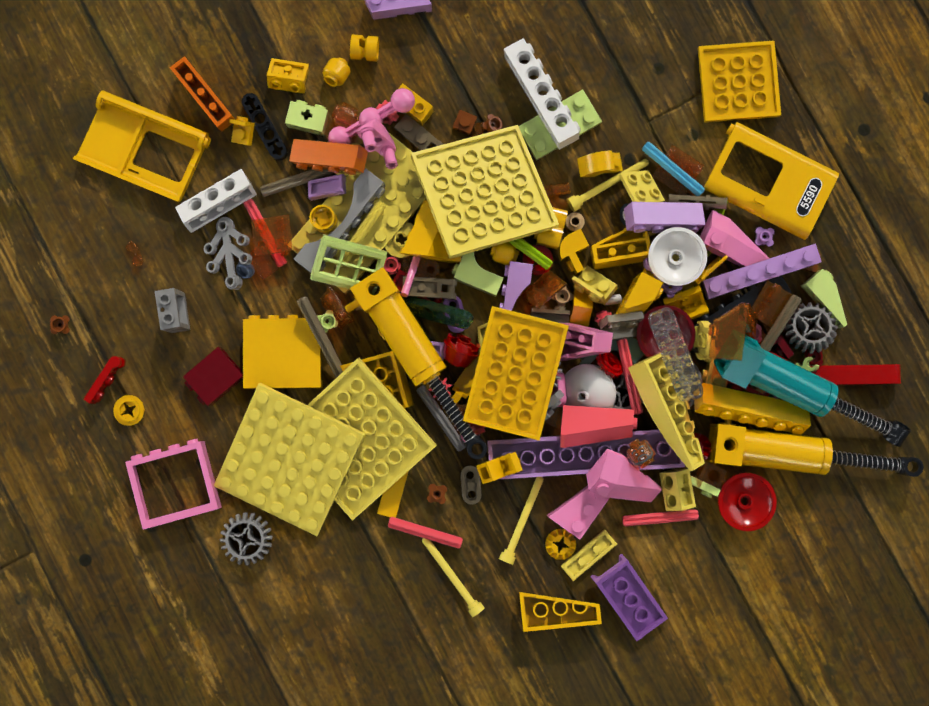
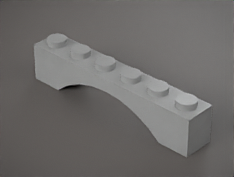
M365 168L364 173H361L354 182L352 204L348 214L342 223L328 236L347 240L351 229H355L360 224L362 215L364 213L367 214L371 210L374 200L376 198L379 199L384 194V182ZM321 239L305 244L294 258L297 263L310 273ZM327 247L324 257L332 259L338 250ZM326 261L322 262L320 271L324 270Z

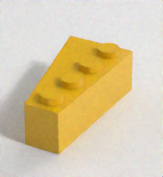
M519 592L523 632L602 624L600 604Z

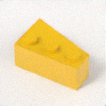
M624 228L615 235H611L592 245L590 255L593 269L599 270L643 262L648 258L651 245L648 231L635 233Z

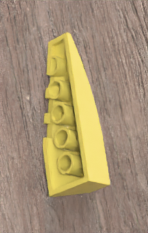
M668 349L628 367L645 407L676 455L690 471H694L705 464L699 440L695 438L693 433L695 428L694 421H690L689 402H685L684 384Z

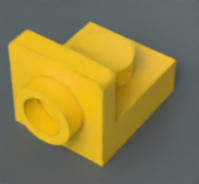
M237 116L236 119H229V123L234 124L231 142L252 146L255 123L248 122V118Z

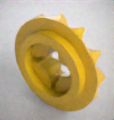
M133 395L119 398L113 409L116 420L126 426L138 424L143 418L145 411L143 402ZM126 405L135 407L132 411L133 416L131 414H124L127 411Z
M556 529L547 536L545 547L548 554L554 559L565 560L574 553L576 540L567 530ZM563 537L564 544L569 547H562L558 552V546L553 542H560Z

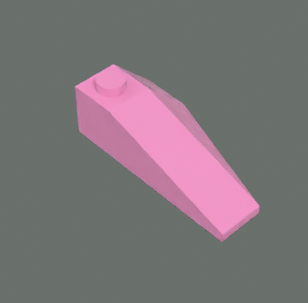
M714 210L711 211L700 235L707 251L722 258L727 255L728 261L742 268L770 259L730 218Z
M607 449L586 474L589 491L607 498L652 502L662 491V488L648 475L640 472L636 465L633 466L628 461V458L610 449Z

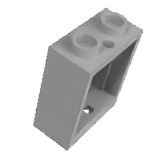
M175 288L155 291L160 330L170 333L190 330L185 293Z

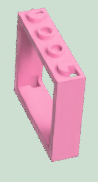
M198 438L186 441L187 445L180 447L179 444L168 446L167 451L161 452V449L149 452V456L143 457L142 454L131 456V460L125 462L143 530L222 508L217 488L214 486L215 479L205 441L198 442ZM196 449L210 503L149 519L136 465Z

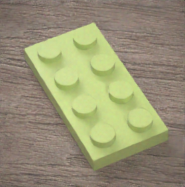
M583 89L562 101L564 106H568L572 121H576L581 129L579 136L602 123ZM553 106L548 110L555 111L557 108ZM539 115L519 126L524 141L536 161L558 149ZM564 122L557 123V126L564 127L566 125V123Z

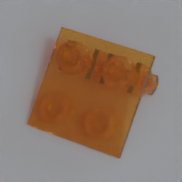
M673 145L666 153L669 159L693 179H696L703 169L704 165ZM660 165L652 175L653 178L680 195H685L689 190Z
M289 214L251 220L255 257L281 253V256L289 255V252L292 251Z
M549 270L547 273L542 274L540 279L533 285L528 286L521 295L528 300L527 302L531 307L534 306L539 309L563 289L567 283Z
M767 280L748 315L772 327L792 294L782 289L780 285L773 284Z
M329 286L321 297V303L326 310L333 311V315L338 321V326L342 330L347 324L349 325L354 321V315L346 311L345 306L342 305L344 301H341L342 298L339 293Z

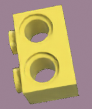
M672 469L659 473L666 511H684L696 507L689 469Z

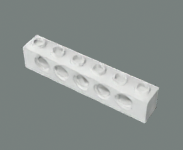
M523 38L504 48V57L560 150L577 141L581 129L576 121H572L568 106L562 104V97L559 91L553 89V82L549 74L545 75L543 72L542 62L533 55L534 49L530 43L527 44ZM522 60L529 61L527 64L520 63ZM532 75L538 76V78L535 80H532L529 77ZM540 91H546V92H547L546 95H540V94H538V93H539ZM554 106L557 109L555 111H549L548 107ZM564 122L566 123V125L564 127L557 126V123Z

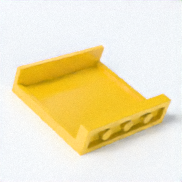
M250 315L248 319H243L244 389H256L259 383L272 389L323 388V380H321V348L305 318H298V315H287V318L279 319V315H268V319H260L259 315Z

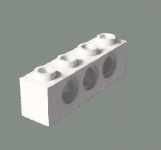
M240 169L187 201L182 202L175 208L183 224L192 233L256 196L257 193L248 177Z

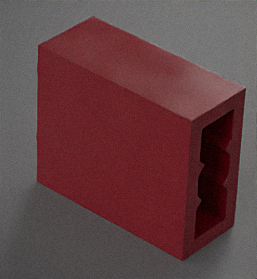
M218 346L187 372L183 378L186 380L184 382L191 391L194 390L198 394L197 399L202 405L212 406L243 380V372L225 350Z

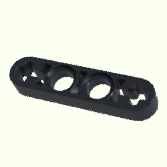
M253 93L244 95L242 105L250 120L255 123L254 127L269 154L276 161L284 160L287 156V149L260 100ZM248 99L254 101L253 103L257 110L253 111L252 107L247 105ZM259 114L265 116V121L261 124L255 122V117ZM273 131V139L266 140L264 138L265 132ZM276 142L278 148L283 149L281 151L282 155L274 154L276 150L271 144Z

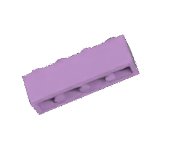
M631 202L624 208L626 229L635 233L645 231L661 233L673 227H682L697 233L705 225L702 203Z

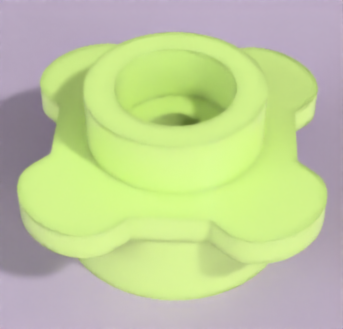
M327 310L325 314L317 315L325 333L329 329L338 326V321L334 317L333 311Z

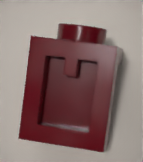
M780 335L773 345L775 347L773 350L775 354L782 358L789 359L794 353Z

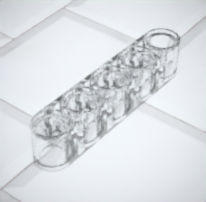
M664 307L650 313L648 318L649 324L677 397L682 402L701 398L703 387L673 310L669 307Z

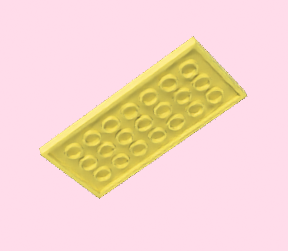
M391 134L390 136L396 146L395 157L398 166L394 169H388L384 157L376 151L368 152L365 168L385 184L384 194L379 199L376 198L372 203L374 205L379 200L385 204V209L361 244L381 250L385 249L384 247L401 230L406 221H409L421 207L423 201L427 200L410 157L413 152ZM356 172V175L349 174L346 176V194L328 197L322 204L329 206L336 214L338 226L348 214L352 204L354 182L361 173ZM364 213L360 218L362 219L360 224L355 229L352 228L351 231L348 233L350 234V236L347 239V241L351 240V238L353 237V235L355 234V232L367 216L366 213ZM309 219L289 242L288 246L298 254L305 244L321 239L323 234L313 227ZM338 250L332 259L337 260L342 250ZM354 254L348 263L357 265L360 255ZM364 256L361 266L369 268L376 259ZM326 261L323 272L335 274L337 264ZM341 267L338 275L353 279L356 269ZM359 270L357 280H359V278L364 274L365 271ZM336 286L345 294L350 290Z

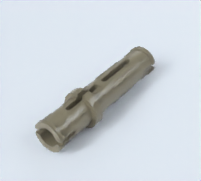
M669 194V202H717L716 204L702 203L705 210H709V208L727 209V197ZM679 200H690L696 202H680Z

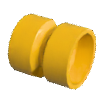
M352 34L350 59L362 60V58H365L366 61L377 62L379 37L368 36L364 38L363 35Z
M317 205L310 212V222L321 234H330L337 228L338 218L329 206Z

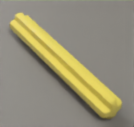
M379 200L375 202L351 238V242L362 243L385 209L384 203ZM345 251L342 262L348 263L354 253Z

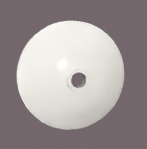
M673 227L664 230L652 241L648 252V262L651 271L660 281L672 286H682L695 281L702 274L707 263V250L704 242L695 232L682 227ZM674 254L678 255V261L672 259Z
M593 364L577 365L565 375L567 395L565 405L613 408L616 401L615 384L610 375H606L605 371L601 370L602 368Z

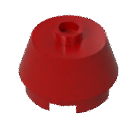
M449 333L447 338L444 339V359L456 367H469L479 356L480 344L474 345L471 343L472 339L465 335L457 333L455 337Z

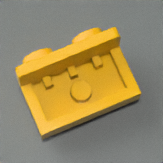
M699 285L677 293L673 298L667 297L663 299L665 305L680 308L689 315L691 320L709 313Z

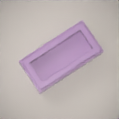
M344 174L308 181V198L311 201L346 194V176Z

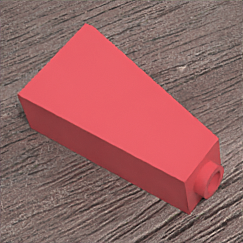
M563 405L560 448L631 438L633 429L637 430V418H634V410Z

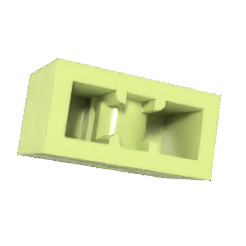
M296 100V102L290 101L285 121L287 127L324 136L330 116L326 107L317 104L310 106L307 105V102ZM311 114L312 118L308 117L307 120L304 118V116Z

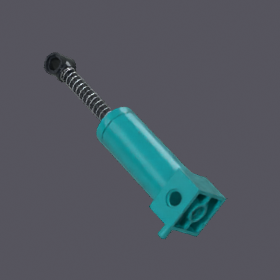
M734 329L714 360V364L721 377L745 389L748 384L753 385L818 417L825 416L831 409L837 413L840 412L842 413L841 415L844 414L849 419L859 421L858 423H862L866 427L876 429L875 431L882 433L883 437L895 446L900 447L911 432L909 427L897 420L893 422L885 421L872 413H868V411H864L855 405H851V403H847V401L839 399L838 386L835 383L762 349L757 340Z

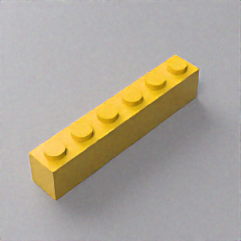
M702 383L694 391L695 412L705 416H715L724 420L729 419L743 424H753L758 427L786 431L795 435H802L811 426L810 412L784 400Z

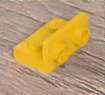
M271 58L267 72L268 88L304 94L309 64Z

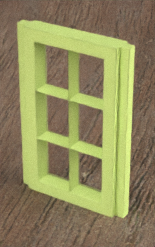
M323 234L310 279L350 289L360 282L357 280L359 270L374 273L384 267L387 251ZM327 247L342 250L339 261L324 257ZM345 251L360 255L357 265L342 262ZM364 256L377 259L375 270L361 266ZM327 261L337 264L335 274L320 271L322 262ZM341 265L356 269L353 279L338 275ZM377 287L372 290V295L375 294Z

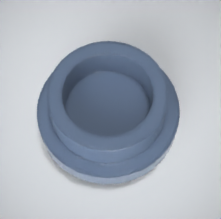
M238 262L236 272L241 278H250L254 275L255 270L251 263L244 265Z

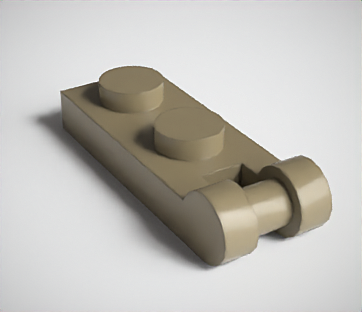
M407 113L394 127L399 134L419 151L428 149L431 143L435 147L443 145L441 141L437 140Z
M403 276V285H404L406 276ZM414 277L408 297L456 300L455 287L457 286V280ZM442 285L447 286V292H441Z

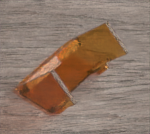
M741 302L715 319L713 324L709 325L708 334L711 336L709 358L742 361L745 335L753 339L756 336L757 321L750 303Z

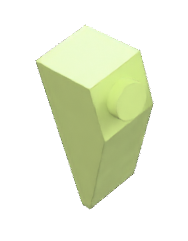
M824 269L818 270L801 287L816 304L819 303L821 309L826 307V313L832 312L830 318H836L834 324L838 328H843L847 325L837 285L829 271Z

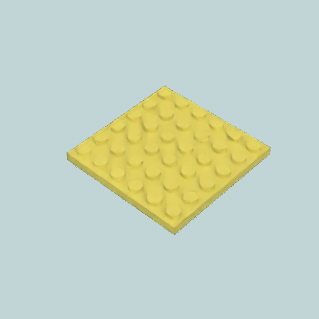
M518 125L411 153V160L450 259L558 228V220Z
M357 358L307 405L365 433L335 498V502L352 521L437 446L360 358Z
M259 383L214 486L318 536L365 433Z

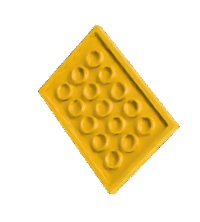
M492 306L463 421L540 441L569 325Z

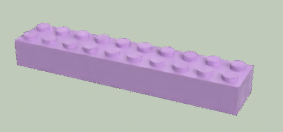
M659 429L633 431L631 438L560 448L561 436L540 437V441L531 438L487 440L489 460L516 452L520 459L522 471L500 479L587 474L607 449L624 455L634 466L632 460L634 463H638L639 456L642 454L649 456L651 454L647 444L653 451V456L643 464L636 465L639 470L685 467V464L670 447Z

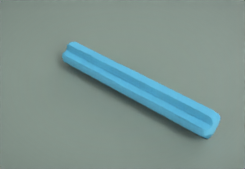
M647 142L642 147L643 152L693 194L700 196L704 192L705 188L652 143Z

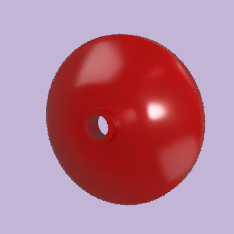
M736 474L730 477L720 489L718 495L719 512L726 523L741 531L758 530L770 522L776 511L777 499L773 487L765 478L757 474ZM745 497L747 503L743 505L741 499Z

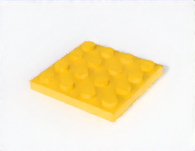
M775 41L698 47L704 123L781 116Z

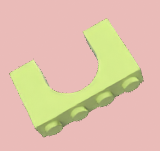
M474 252L462 255L460 264L456 263L452 274L455 275L454 280L494 297L497 296L504 279L481 268L475 260Z

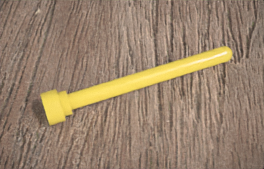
M643 159L621 173L639 171L648 166L649 161ZM621 173L580 196L573 195L567 198L570 209L573 212L581 209L583 202L620 182L619 175Z
M536 477L508 548L501 552L499 559L504 562L514 564L516 559L514 551L543 483V477Z
M423 538V544L467 602L470 615L474 617L483 611L485 607L481 602L472 598L432 541Z

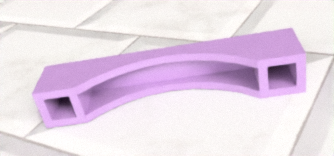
M816 244L706 279L701 284L706 299L709 300L819 264L822 261Z
M510 261L509 265H505L504 276L508 278L507 284L502 286L501 295L505 296L504 303H500L499 308L512 311L519 295L531 283L533 264Z

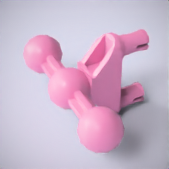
M405 88L397 89L391 96V102L379 109L372 107L364 109L360 113L359 121L347 128L341 126L334 127L329 132L328 142L351 144L352 137L358 134L363 140L367 152H378L384 157L388 169L396 168L398 166L395 157L396 146L382 123L385 117L395 111L401 113L409 112L415 104L413 93Z

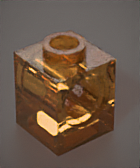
M704 461L705 464L699 467L695 478L719 489L727 480V471ZM711 470H715L717 476L711 481L708 474Z

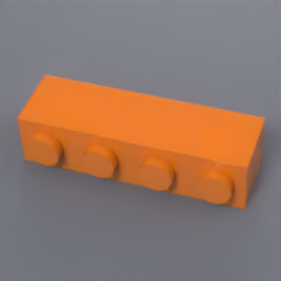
M185 56L170 67L172 72L221 132L233 124L229 123V119L235 118Z
M294 139L289 161L296 164V168L307 170V167H311L312 170L323 172V169H328L332 173L344 171L346 174L356 175V172L364 173L368 152L360 145Z

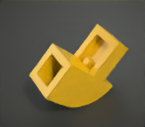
M612 150L595 152L577 158L580 177H595L604 173H619L623 171L620 153H612Z
M581 229L567 235L558 250L559 260L562 261L567 258L566 264L570 272L574 271L575 275L584 270L577 253L589 247Z
M516 452L508 453L476 465L483 484L522 471L521 462Z

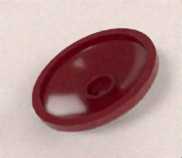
M669 305L655 307L644 314V319L639 322L636 332L638 345L645 356L649 358L668 349L673 362L683 359L691 351L696 336L695 327L689 315L680 308ZM663 330L668 332L666 337L661 336Z

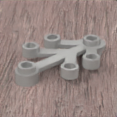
M222 217L216 224L217 233L211 243L204 245V252L214 255L217 252L218 244L223 238L221 249L215 259L207 263L206 270L210 273H217L220 264L225 258L228 274L225 284L231 290H239L242 287L243 281L240 276L236 275L233 254L244 265H249L252 262V256L244 253L232 244L231 236L236 239L237 244L240 246H247L250 239L247 235L241 234L235 229L232 219Z

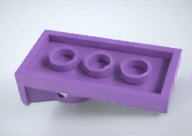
M623 554L619 555V562L600 576H590L636 641L668 619Z

